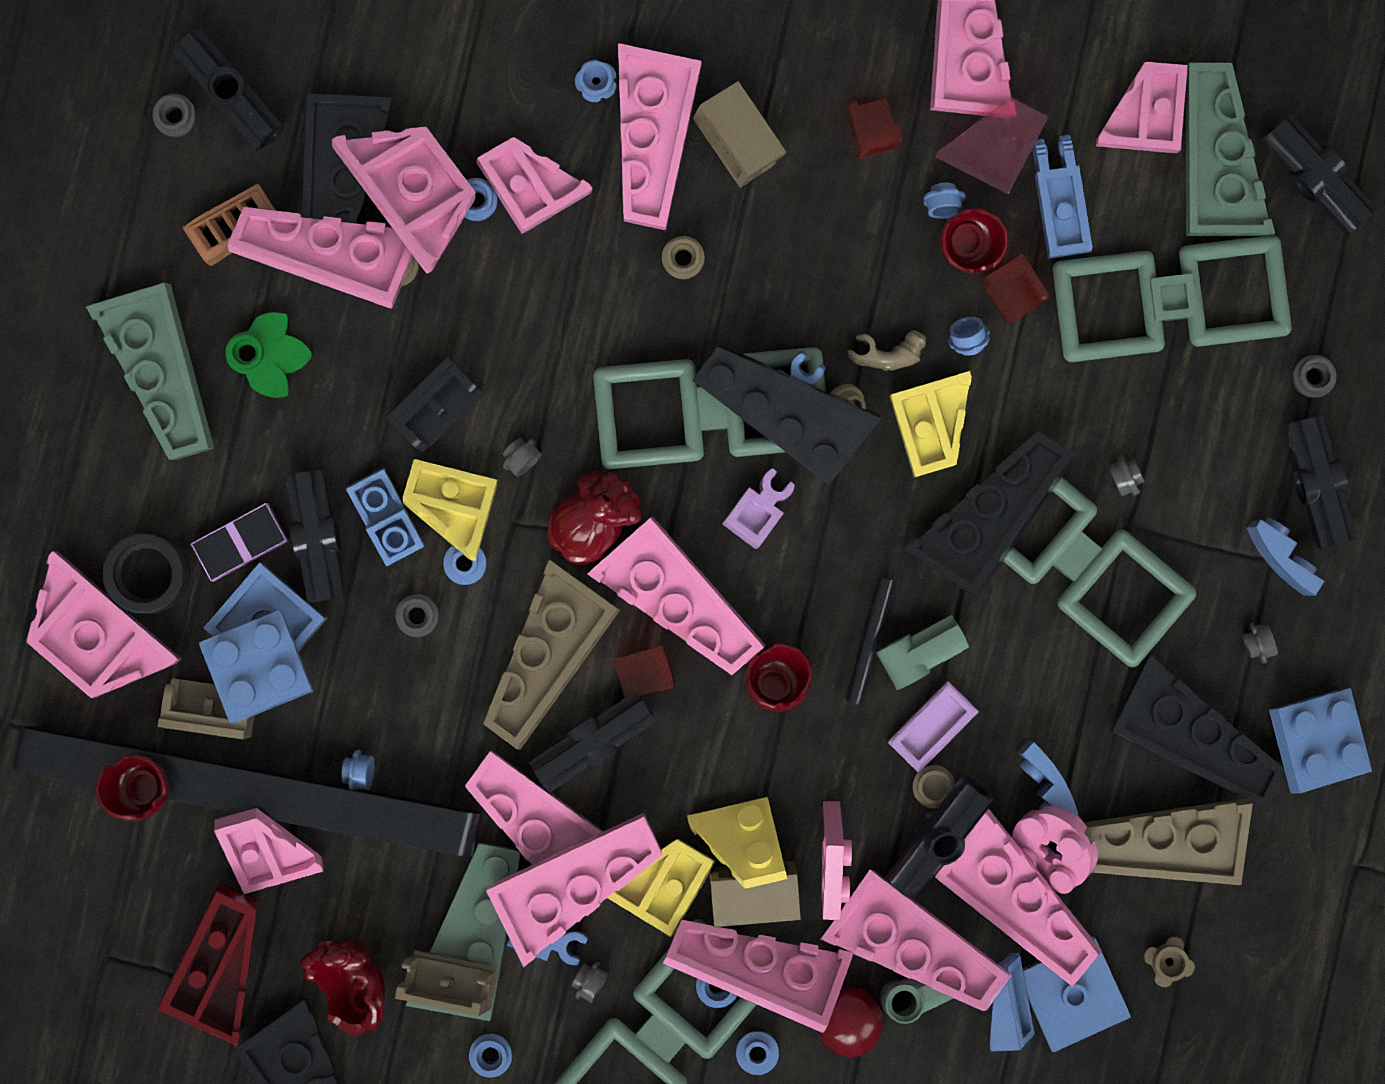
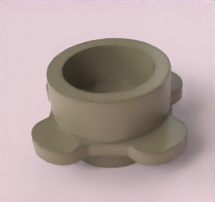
M1169 937L1166 944L1157 948L1149 947L1144 953V960L1152 966L1155 972L1154 980L1161 987H1168L1172 984V981H1178L1184 976L1189 977L1194 972V962L1183 951L1184 942L1178 937ZM1167 958L1173 959L1172 965H1166L1165 961Z

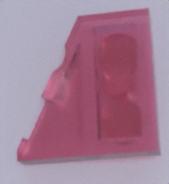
M1009 97L960 136L940 149L935 157L1009 194L1049 115L1013 97Z

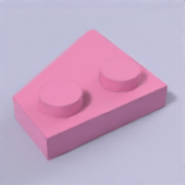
M1144 62L1096 139V146L1178 153L1181 150L1188 65Z

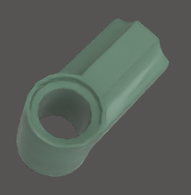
M949 615L913 636L908 634L890 643L876 653L896 690H899L931 672L930 668L963 652L969 645L953 616Z
M907 977L889 981L882 988L879 998L885 1013L894 1021L903 1024L912 1023L922 1013L953 999V997L934 990L926 984ZM900 991H909L912 997L910 1006L901 1012L894 1011L891 1005L894 995Z

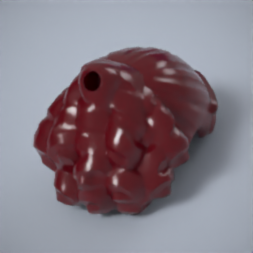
M594 470L590 475L580 476L578 478L579 489L568 495L557 509L551 513L547 532L549 545L556 551H560L565 560L573 565H588L602 558L604 552L619 537L623 525L627 526L638 523L642 518L641 510L639 509L641 499L638 494L632 491V486L627 480H619L618 475L611 471L604 473L600 470Z
M321 941L312 952H307L301 958L300 966L304 969L305 980L317 982L318 988L326 994L328 1001L326 1008L328 1012L326 1015L327 1020L333 1022L344 1032L352 1036L361 1035L366 1030L375 1031L379 1027L385 1016L384 978L378 966L370 960V954L361 941Z

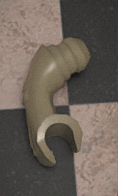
M913 330L906 335L905 340L899 346L896 345L891 352H884L876 348L872 337L866 334L857 335L856 339L858 342L866 346L867 354L858 355L852 350H848L847 353L849 359L855 364L883 369L884 371H893L921 361L919 357L921 356L922 348L926 346V337L920 332Z

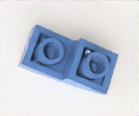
M385 467L346 486V491L364 521L366 531L386 566L424 547V543Z
M1267 518L1265 522L1263 520L1251 521L1247 526L1248 533L1268 565L1302 595L1315 596L1324 581L1314 575L1317 570L1316 567L1298 556H1294L1292 560L1288 558L1297 545L1295 541L1287 537L1290 532L1289 529L1271 518Z
M1027 740L1017 751L1024 759L1019 766L1037 783L1043 778L1047 780L1036 793L1044 801L1039 808L1042 809L1044 806L1052 805L1058 806L1078 816L1071 792L1055 765L1034 742Z

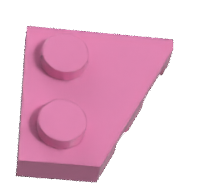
M515 137L481 155L476 161L521 234L589 195L592 191L589 183L583 179L581 182L559 169L560 165L549 158L536 155L531 147Z
M823 801L822 912L823 919L840 920L841 902L849 903L850 879L849 876H843V866H851L852 843L851 840L843 839L840 801Z
M257 808L222 817L214 822L216 836L243 894L323 872V859L321 855Z

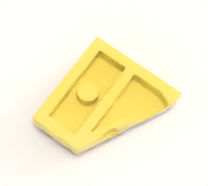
M970 371L889 396L914 478L957 465L960 448L959 441L965 419L968 389L972 378Z
M414 459L402 498L403 504L469 560L476 561L496 492L497 480Z
M768 797L687 816L691 831L695 835L698 833L709 845L712 854L722 864L730 868L733 877L744 889L787 879Z
M677 839L662 849V856L623 888L616 890L607 898L670 937L674 936L681 920L685 917L716 861L684 841Z

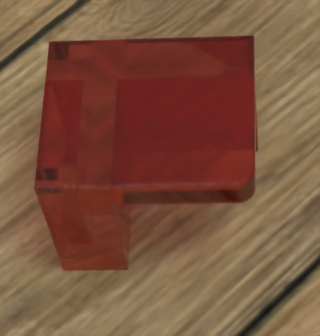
M886 99L858 105L856 100L847 103L845 111L858 159L900 148L903 141L899 124L894 125Z
M1023 254L991 273L981 282L1009 324L1015 322L1050 298L1049 293Z
M663 645L613 659L625 698L636 690L640 695H645L675 687Z

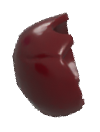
M967 208L954 213L944 223L940 232V250L949 265L963 272H982L995 268L1001 262L1008 250V231L1000 217L992 212L981 208Z
M775 643L769 649L757 653L750 661L745 674L748 696L762 709L783 712L794 708L805 699L813 678L810 660L799 648L784 643Z
M124 755L120 760L110 766H105L100 771L95 792L99 806L111 817L125 821H140L151 817L166 803L165 799L169 796L170 784L165 769L153 758L139 755Z
M854 986L841 988L826 1030L823 1033L819 1031L823 1044L836 1055L849 1058L864 1056L866 1052H870L876 1046L883 1027V1012L877 998L864 988Z

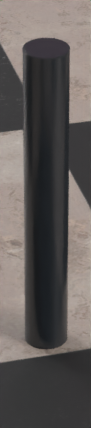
M879 577L846 701L860 705L863 703L896 581Z

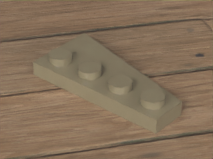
M551 560L547 563L543 573L545 576L538 593H535L529 608V616L521 635L519 634L513 648V656L507 671L502 675L483 723L519 750L524 746L620 611Z
M1250 798L1084 822L1088 828L1084 833L1089 838L1090 844L1095 841L1098 849V860L1092 873L1241 885L1253 803Z

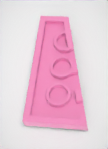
M938 0L930 110L1009 119L1017 116L1015 101L1011 100L1008 82L1011 80L1008 62H1005L1001 40L1004 36L1001 20H998L995 0Z
M618 43L624 222L666 230L702 61Z
M243 207L227 244L229 252L391 309L394 306L413 258L412 253L394 229L385 227V223L368 221L367 225L341 222V218L325 216L323 220L303 218L299 213Z
M654 517L649 518L588 573L593 579L608 586L618 593L619 597L651 616L656 623L665 629L671 630L685 640L689 646L731 675L765 647L762 640Z
M644 813L488 885L486 892L523 967L535 959L536 955L550 943L553 944L566 934L567 930L585 915L588 916L597 909L600 903L612 893L623 888L660 858L662 850Z
M871 869L849 898V903H846L842 908L840 920H834L821 938V940L853 952L855 955L869 961H874L894 970V972L917 980L934 990L982 1011H987L1012 976L916 901L901 894L886 878Z
M681 920L663 964L823 1033L829 1024L854 953L844 950H838L837 953L819 950L818 945L802 942L799 946L777 942L775 937L758 935L757 938L739 935L733 929Z

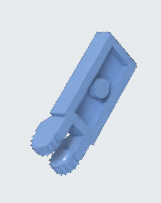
M1059 136L1058 152L1063 168L1053 170L1049 169L1048 150L1044 140H1033L1032 151L1037 171L1035 181L1048 259L1091 252L1093 247L1079 165L1076 166L1071 136Z

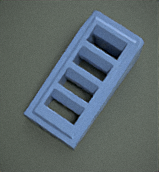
M1010 953L998 964L1012 976L993 1001L990 1034L991 1051L1021 1050L1035 1034L1019 953Z

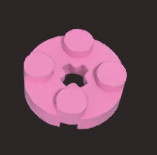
M1052 805L1044 806L1041 810H1031L1016 824L1013 830L1012 839L1052 889L1061 894H1067L1074 887L1083 883L1093 872L1097 864L1098 849L1095 841L1090 844L1089 838L1084 833L1088 829L1078 816L1064 808ZM1051 841L1056 843V849L1062 855L1056 854L1053 851H1051V849L1048 847V844Z

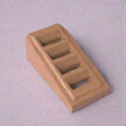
M259 184L198 216L182 227L202 259L208 265L213 266L232 253L228 251L227 245L230 238L227 239L218 222L224 219L233 232L237 221L232 213L238 209L242 212L243 207H248L246 204L254 200L259 209L276 211ZM207 229L211 230L219 243L214 247L210 245L203 234Z

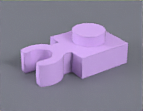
M774 469L769 470L762 477L759 484L760 493H756L749 487L722 523L755 549L760 547L784 514L774 506L775 503L787 499L792 494L795 486L790 482L782 492L774 491L770 484L771 479L777 472Z

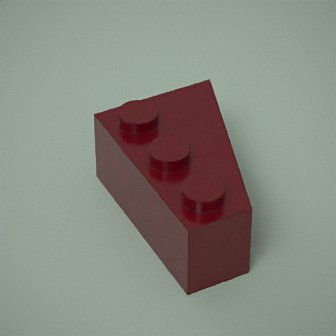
M221 882L218 883L161 997L158 1011L238 1046L258 899L243 894Z

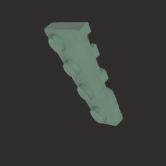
M1188 63L1186 80V236H1269L1275 234L1273 222L1268 217L1264 201L1266 195L1263 183L1259 181L1254 162L1255 152L1252 140L1248 138L1244 122L1245 112L1232 63Z
M161 283L86 306L92 319L97 320L105 335L103 339L111 354L116 355L126 374L124 378L131 391L136 392L144 407L143 413L168 459L177 460L214 449L171 284Z
M484 842L478 844L430 950V953L498 966L491 1010L476 1016L407 1001L406 1006L486 1021L491 1020L507 932L486 892V888L488 885L519 871L521 853L517 848Z

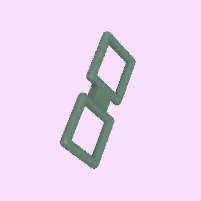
M1269 235L1183 246L1179 251L1182 275L1158 278L1156 277L1154 256L1150 251H1137L1056 262L1053 265L1052 271L1065 360L1068 362H1078L1159 352L1165 346L1162 322L1187 319L1190 342L1197 347L1287 336L1292 330L1279 237ZM1265 253L1273 320L1206 329L1197 261ZM1138 269L1147 336L1079 344L1071 277Z
M817 347L744 354L771 366V368L791 366L795 356L804 350L807 352V355L801 362V365H806L807 373L809 374L814 373L818 366L823 364L822 352ZM690 359L599 367L593 373L602 465L607 469L698 461L704 455L702 431L727 429L729 451L735 457L784 453L785 451L767 437L745 439L743 419L703 388H697V384L692 381L696 376L694 362ZM823 373L816 383L810 385L826 392ZM679 377L686 445L618 451L611 383Z
M1062 477L1053 489V492L1076 511L1033 563L1014 547L1003 561L1031 584L1038 583L1049 569L1054 566L1072 581L1071 585L1058 599V607L1127 666L1136 667L1195 599L1196 589L1126 530H1117L1102 548L1093 542L1082 531L1096 515L1097 507ZM1122 550L1175 593L1174 597L1132 646L1079 603L1080 599Z
M700 919L692 921L695 923L706 924L704 921ZM666 952L634 989V998L652 1013L636 1033L619 1019H609L554 1084H577L614 1039L666 1084H688L686 1077L669 1063L682 1046L686 1043L705 1059L712 1058L757 1004L740 997L711 1033L705 1037L654 993L675 969L663 964L667 955Z

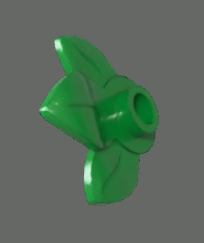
M272 312L260 315L254 320L248 331L240 332L229 340L225 352L227 362L231 368L241 374H246L253 390L271 398L287 397L289 395V385L286 374L294 373L303 368L312 358V352L302 341L286 335L288 316L284 313ZM246 346H253L255 349V357L250 361H244L241 357V351Z

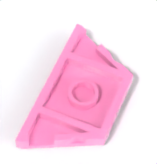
M427 127L408 128L399 133L391 131L372 132V137L346 140L345 135L333 138V149L426 274L431 272L473 204L476 193Z
M58 551L51 552L47 560L49 568L44 587L40 589L36 603V618L31 622L26 642L90 698H96L177 664L181 660L175 652L125 609L119 607L109 595Z

